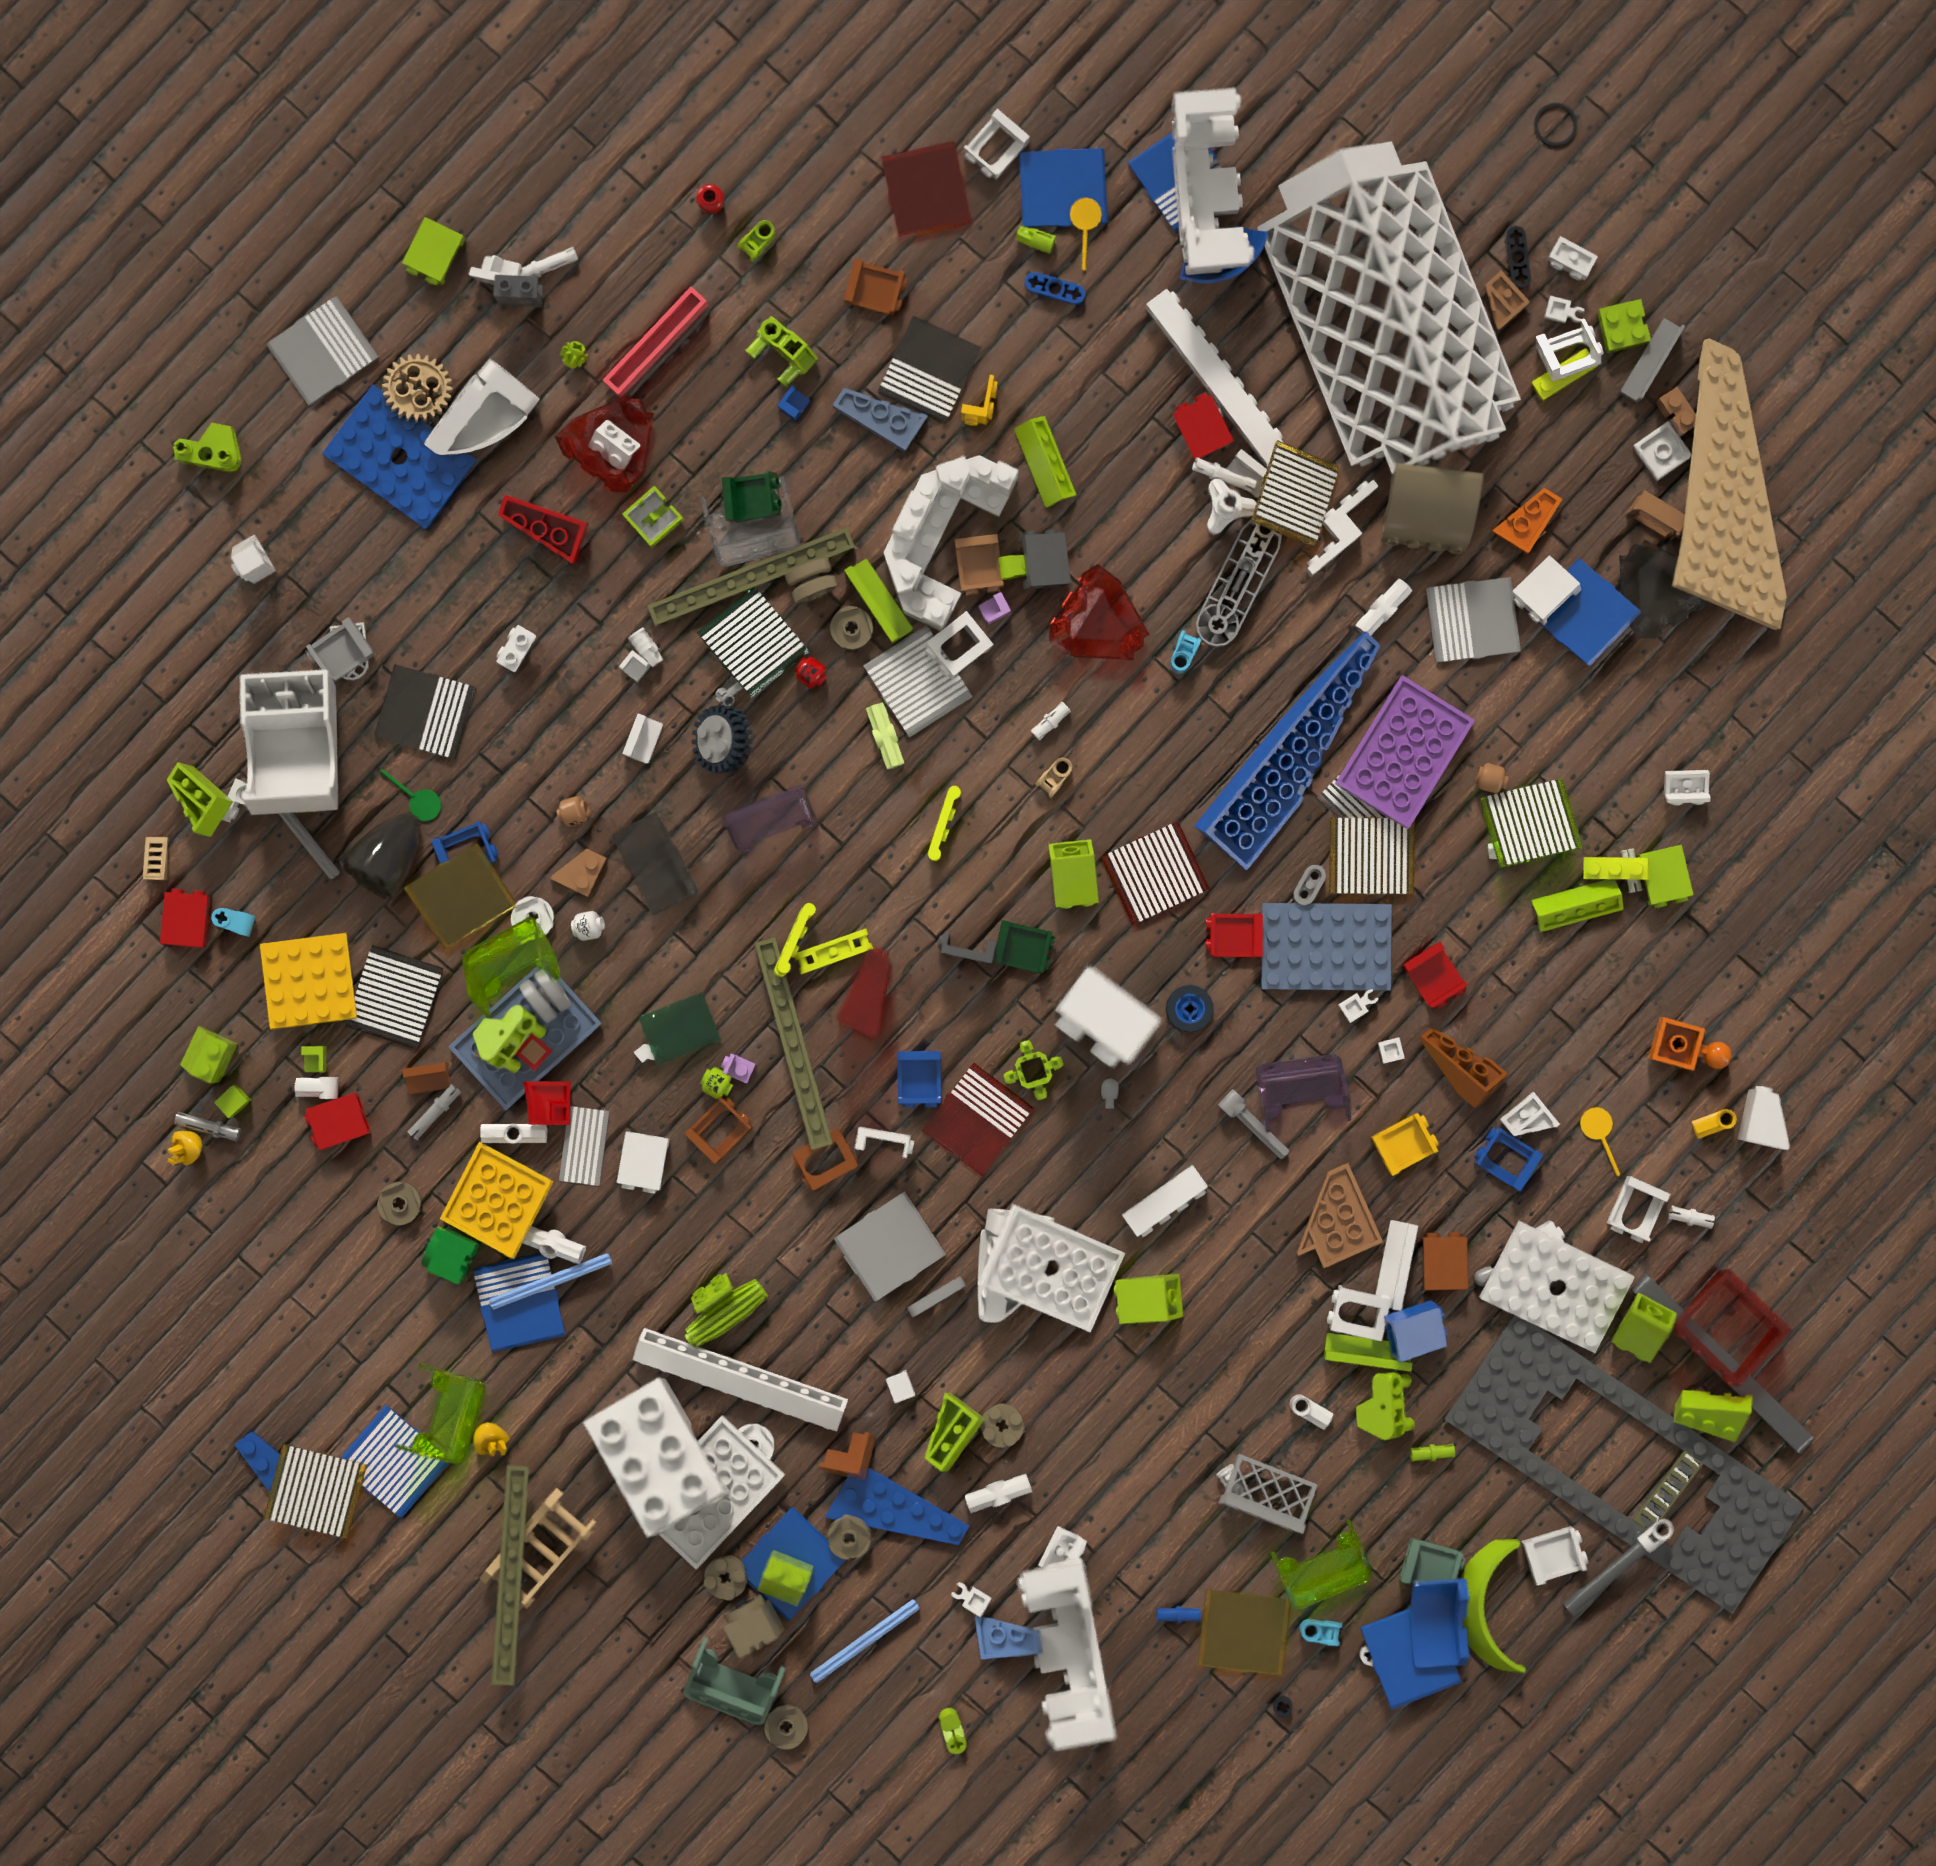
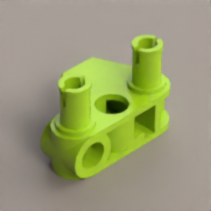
M772 316L761 324L757 331L758 337L745 350L753 359H756L766 346H771L789 362V366L777 378L786 388L798 374L804 375L818 360L815 353L793 331L786 329ZM775 327L776 334L768 335L767 329ZM792 347L797 350L793 356L788 352Z
M211 423L198 442L178 439L174 443V460L181 463L227 472L236 471L241 465L235 429L231 426ZM208 454L212 455L211 459H207Z
M515 1005L506 1013L502 1020L484 1018L474 1031L473 1036L480 1057L496 1068L504 1067L511 1073H516L520 1069L521 1064L512 1057L530 1033L538 1039L542 1038L546 1034V1027L536 1022L535 1015L527 1011L523 1006Z
M1394 1372L1377 1373L1372 1381L1373 1398L1356 1407L1357 1427L1384 1440L1401 1437L1405 1431L1413 1430L1415 1427L1414 1420L1411 1417L1405 1418L1403 1388L1411 1385V1377L1408 1374L1399 1375Z

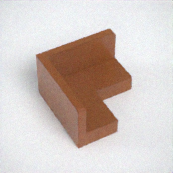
M853 1432L848 1453L827 1449L824 1463L819 1462L818 1467L827 1473L865 1480L875 1437L868 1432H865V1435Z

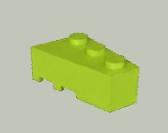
M178 762L167 778V782L177 801L181 802L185 816L190 819L193 825L191 828L194 833L211 837L233 801L195 767Z
M1682 1390L1675 1404L1674 1422L1736 1442L1751 1414L1752 1395H1745L1744 1398L1731 1397L1730 1393L1718 1396L1710 1395V1392Z

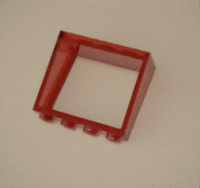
M875 947L874 950L869 949L835 1019L874 1039L878 1038L881 1031L891 959L888 957L889 953L878 947Z
M1719 1269L1673 1324V1327L1676 1329L1674 1333L1683 1341L1686 1339L1691 1344L1690 1348L1698 1356L1702 1354L1707 1359L1705 1363L1713 1371L1718 1370L1723 1375L1721 1379L1727 1385L1737 1387L1756 1370L1792 1331L1730 1269ZM1721 1284L1769 1329L1734 1373L1684 1325Z

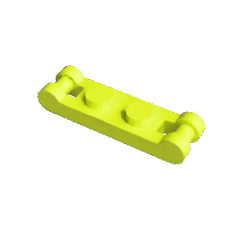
M951 786L947 792L928 851V856L932 861H938L941 857L939 847L941 841L946 842L949 833L946 825L948 820H953L956 809L952 807L954 801L961 796V791L957 786Z
M811 903L805 904L796 918L774 968V973L777 977L785 976L790 970V957L794 958L799 949V946L796 945L798 939H803L808 928L805 927L806 921L816 911L815 906Z
M867 928L798 952L795 960L799 962L800 974L874 949L872 943H869L867 935H869ZM859 938L861 946L855 948L853 940ZM812 955L814 963L808 964L807 956Z

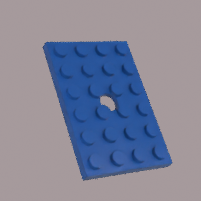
M372 384L322 454L427 530L477 460L468 453L440 455L433 452L424 445L433 428L420 418L418 423H415L414 417H411L409 422L406 421V415L398 418L399 411L392 413L391 408L393 405H386V401L389 398H383L384 392ZM403 449L407 452V460L404 464L396 465L392 462L391 454L394 450Z

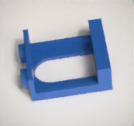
M476 821L475 824L442 838L438 837L431 840L440 864L444 866L452 880L455 878L446 866V861L450 863L458 877H461L456 867H453L446 850L447 847L478 836L483 838L487 848L484 855L478 857L483 867L497 862L496 856L499 855L495 844H490L488 836L491 834L486 823L482 825L481 821ZM471 860L477 870L480 869L475 860ZM466 862L465 864L467 865L469 870L473 872V869L471 868L469 863ZM459 865L463 873L466 875L467 872L465 871L463 866Z
M1496 1127L1495 1130L1492 1128L1485 1138L1488 1141L1484 1148L1480 1146L1475 1153L1474 1158L1476 1160L1474 1163L1517 1191H1521L1543 1157V1154L1508 1134L1502 1128ZM1494 1142H1501L1527 1158L1517 1176L1512 1175L1488 1158L1487 1152Z

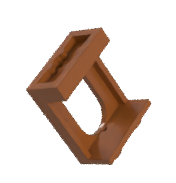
M720 1097L684 1133L714 1164L752 1128L749 1124L752 1120L744 1112L739 1114L734 1109L737 1105L729 1097L726 1099ZM724 1111H731L737 1117L738 1125L714 1150L700 1134L719 1114Z
M839 1128L831 1131L830 1135L832 1142L837 1143L846 1161L830 1170L813 1176L808 1173L804 1166L806 1159L810 1155L823 1148L812 1151L809 1143L793 1152L792 1162L797 1170L801 1168L805 1176L801 1178L807 1189L811 1187L814 1191L859 1166Z

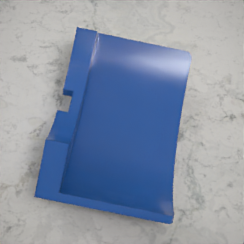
M1243 228V233L1248 235L1249 247H1253L1254 259L1250 260V266L1262 251L1268 237V232ZM1183 260L1179 279L1199 283H1215L1230 279L1243 272L1249 266L1222 268V271L1218 273L1186 275L1185 266H1188L1189 263H1184Z
M1466 1579L1414 1583L1411 1597V1640L1416 1669L1467 1665L1469 1660L1467 1629L1462 1628L1463 1618H1467L1469 1602Z

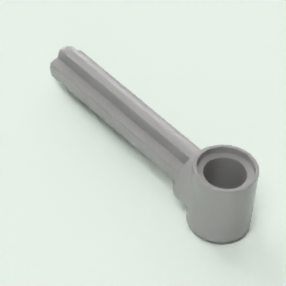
M1232 1089L1220 1101L1218 1106L1231 1118L1236 1116L1278 1158L1283 1159L1289 1153V1149L1245 1108L1247 1102Z

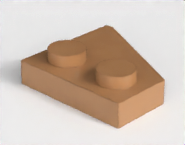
M586 849L553 874L550 879L588 897L607 858Z

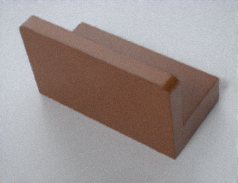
M448 1062L402 1069L409 1094L447 1089L451 1084Z

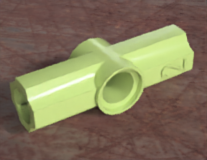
M879 703L866 708L873 727L872 732L878 749L880 748L887 770L905 764L897 743L899 742L893 724H890L884 704Z

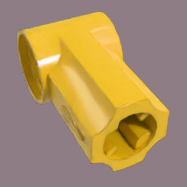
M1721 1109L1713 1114L1693 1120L1691 1123L1697 1138L1700 1139L1724 1129L1732 1128L1736 1124L1737 1118L1731 1110ZM1724 1113H1728L1731 1117L1727 1125H1723L1720 1122V1117Z

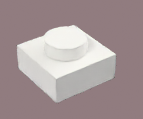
M1399 1037L1378 1042L1383 1064L1404 1059Z

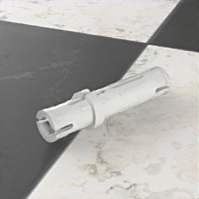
M571 247L543 260L532 261L530 265L521 268L519 276H536L539 278L541 274L577 261L578 257L574 248Z
M1198 457L1195 459L1197 463H1193L1192 470L1209 476V479H1221L1228 484L1251 493L1253 492L1252 488L1256 486V479L1220 467L1219 463L1213 464Z

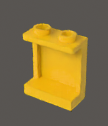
M1415 1113L1371 1136L1390 1175L1393 1176L1406 1167L1438 1152L1436 1147L1439 1146V1143L1434 1134L1430 1135L1426 1129L1429 1127V1124L1424 1115L1420 1116L1418 1113Z

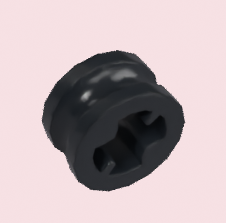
M1286 1696L1277 1697L1273 1702L1275 1714L1279 1717H1287L1291 1714L1293 1708L1291 1700ZM1281 1701L1289 1705V1707H1286L1287 1710L1285 1712L1282 1709H1277Z

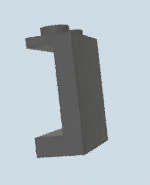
M496 274L494 276L493 296L500 306L542 308L544 287L543 285H538V278L536 276Z
M1056 529L1046 530L1044 534H1037V531L1024 532V536L1018 538V543H1023L1027 579L1023 581L1024 590L1064 587L1071 584L1065 532L1057 533Z
M945 931L944 936L940 935L938 948L941 949V954L992 964L996 942L988 941L986 951L982 953L948 945L950 932Z

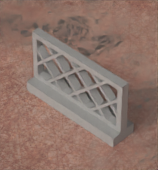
M1238 1454L1224 1495H1221L1219 1503L1294 1533L1303 1534L1306 1527L1304 1523L1318 1484ZM1242 1460L1248 1462L1252 1469V1472L1243 1476L1239 1469ZM1266 1469L1269 1471L1272 1479L1262 1483L1257 1472ZM1254 1474L1258 1486L1249 1490L1244 1479ZM1286 1477L1291 1487L1281 1491L1277 1480ZM1241 1481L1245 1492L1239 1495L1231 1493L1234 1483ZM1273 1482L1278 1493L1268 1497L1263 1486ZM1303 1484L1309 1486L1308 1495L1300 1498L1296 1488ZM1260 1488L1264 1500L1257 1503L1253 1501L1250 1493ZM1293 1489L1297 1501L1287 1505L1283 1494ZM1280 1496L1284 1507L1275 1510L1270 1500ZM1297 1504L1300 1505L1302 1510L1299 1519L1293 1517L1289 1509Z

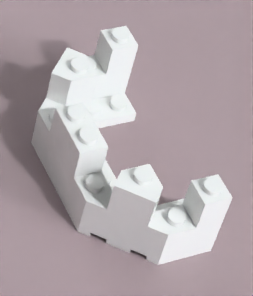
M1235 88L1174 93L1172 100V113H1175L1174 121H1172V138L1175 139L1174 147H1172L1180 244L1184 245V248H1182L1184 263H1189L1188 266H1185L1186 275L1218 273L1222 271V268L1249 266L1250 260L1254 259L1253 247H1249L1248 235L1243 233V227L1219 229L1218 218H1214L1216 215L1238 214L1239 207H1243L1242 194H1238L1237 186H1241L1240 173H1236V167L1210 169V167H1213V154H1209L1208 151L1209 147L1233 146L1236 141L1235 139H1239L1238 126H1234L1233 115H1236L1237 108H1240L1241 103L1240 95H1236Z
M978 455L967 460L964 456L937 465L936 470L921 475L893 527V534L884 550V557L904 614L939 631L945 628L961 593L923 574L960 499L999 517L1018 480L1017 469L1001 461L994 463Z
M1082 1558L1047 1564V1568L1022 1572V1578L1018 1579L1020 1591H1025V1594H1022L1024 1607H1029V1612L1051 1608L1053 1621L1058 1620V1623L1033 1627V1629L1040 1631L1043 1653L1034 1655L1035 1666L1041 1669V1674L1067 1669L1066 1672H1063L1065 1684H1070L1071 1688L1069 1691L1045 1695L1046 1701L1042 1702L1044 1715L1049 1714L1051 1730L1047 1731L1049 1744L1054 1743V1749H1061L1114 1739L1115 1733Z

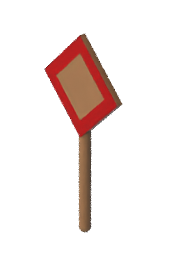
M531 1034L514 1055H517L535 1071L553 1051L540 1039ZM476 1053L475 1057L480 1058V1054Z

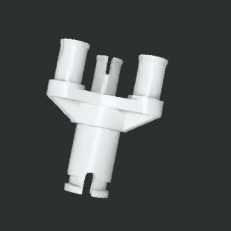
M1214 479L1210 482L1208 490L1212 498V513L1207 523L1209 533L1217 535L1233 520L1241 517L1249 518L1256 513L1258 507L1253 499L1241 497L1236 491L1230 490L1221 479ZM1227 501L1231 502L1232 508L1226 506L1224 503Z

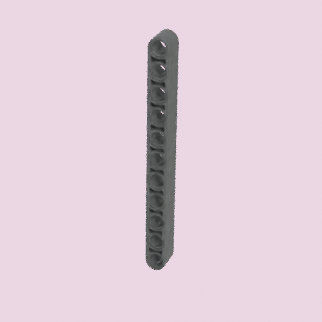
M1647 1274L1630 1289L1636 1296L1639 1292L1676 1312L1677 1315L1671 1330L1739 1397L1745 1398V1395H1752V1410L1795 1452L1800 1455L1810 1445L1814 1437Z

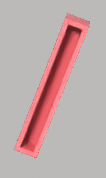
M690 287L603 379L604 384L621 399L708 307L707 301L693 287Z

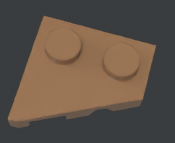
M1502 270L1485 284L1496 329L1499 331L1525 308L1530 301Z

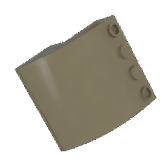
M1396 463L1390 482L1389 501L1383 516L1380 542H1385L1389 546L1404 544L1412 549L1427 547L1431 551L1443 549L1449 550L1453 554L1466 552L1477 516L1483 474Z

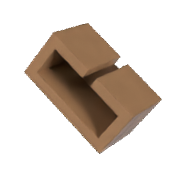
M1678 387L1655 402L1665 418L1674 413L1675 417L1669 422L1679 437L1695 428L1696 414Z

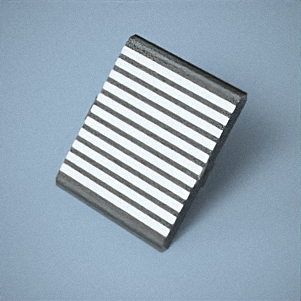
M372 945L361 979H359L356 988L355 1004L357 1019L347 1020L346 1027L417 1049L428 1015H430L433 1009V1000L444 968Z

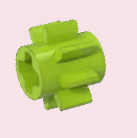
M573 341L571 343L567 342L566 346H563L560 355L564 356L562 361L567 367L577 368V366L581 367L582 364H585L588 355L584 353L586 350L584 345Z

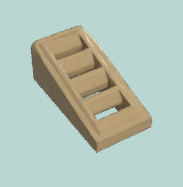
M146 837L143 880H167L168 837ZM151 843H162V848H151ZM151 852H162V855L151 856ZM151 860L161 861V865H151ZM151 869H160V873H151Z

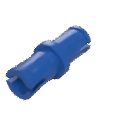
M1176 1606V1608H1157L1156 1620L1157 1622L1176 1621V1623H1181V1621L1200 1622L1201 1609L1181 1608V1606Z

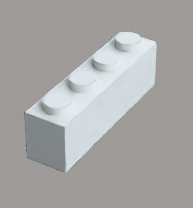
M1191 1165L1124 1212L1122 1216L1137 1237L1139 1235L1145 1237L1153 1231V1225L1158 1222L1160 1225L1171 1218L1170 1213L1175 1210L1178 1212L1182 1211L1188 1206L1187 1201L1193 1197L1197 1200L1206 1193L1204 1189L1208 1186L1194 1166Z

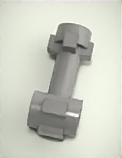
M747 673L728 690L719 688L715 693L717 702L720 705L731 706L735 701L734 695L751 683L753 679L751 678L742 685L740 682L749 676Z

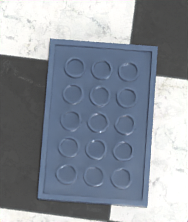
M1262 903L1263 957H1261V989L1391 990L1392 904L1310 903L1308 905H1301L1299 903Z
M543 960L448 1047L505 1110H508L525 1094L523 1082H539L603 1023L555 970ZM542 968H545L558 981L572 1003L565 1011L559 1010L552 1003L557 1017L549 1023L543 1020L519 988V985L527 979L540 987L535 980L534 974ZM521 1005L535 1015L536 1022L546 1027V1034L539 1039L553 1052L535 1071L517 1055L512 1057L521 1064L520 1069L516 1073H511L504 1067L496 1068L481 1057H475V1054L479 1053L473 1033L484 1018L502 1020L513 1006Z

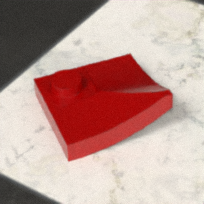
M523 1082L528 1107V1125H570L571 1082Z

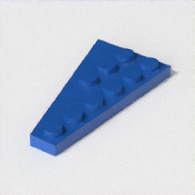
M868 1467L865 1480L852 1477L846 1479L825 1518L837 1520L847 1514L862 1519L869 1527L956 1545L960 1544L969 1528L967 1523Z

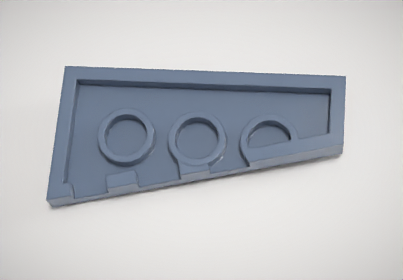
M843 388L832 405V408L903 452H906L928 415L918 414L904 407L900 408L890 405L889 402L878 401L870 398V396Z

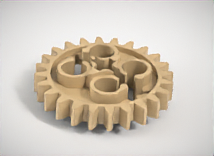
M409 354L408 361L400 357V365L393 362V369H387L389 376L383 377V381L386 383L382 384V390H385L383 398H389L386 401V405H393L391 412L399 411L398 418L406 415L407 422H409L411 417H414L415 423H418L421 417L426 422L427 416L434 420L435 412L442 415L441 407L448 408L446 401H451L449 393H452V387L449 386L452 384V380L446 379L449 374L448 371L442 372L443 364L436 366V359L428 362V355L421 360L419 354H417L416 359H412V356ZM400 371L405 380H407L410 372L415 371L419 373L418 377H409V383H405V389L408 391L406 394L401 395L397 392L402 388V381H396V379H399ZM430 382L436 383L438 386L433 389V396H438V398H435V406L431 403L430 397H427L425 405H417L415 403L417 400H426V394L429 395L427 384Z

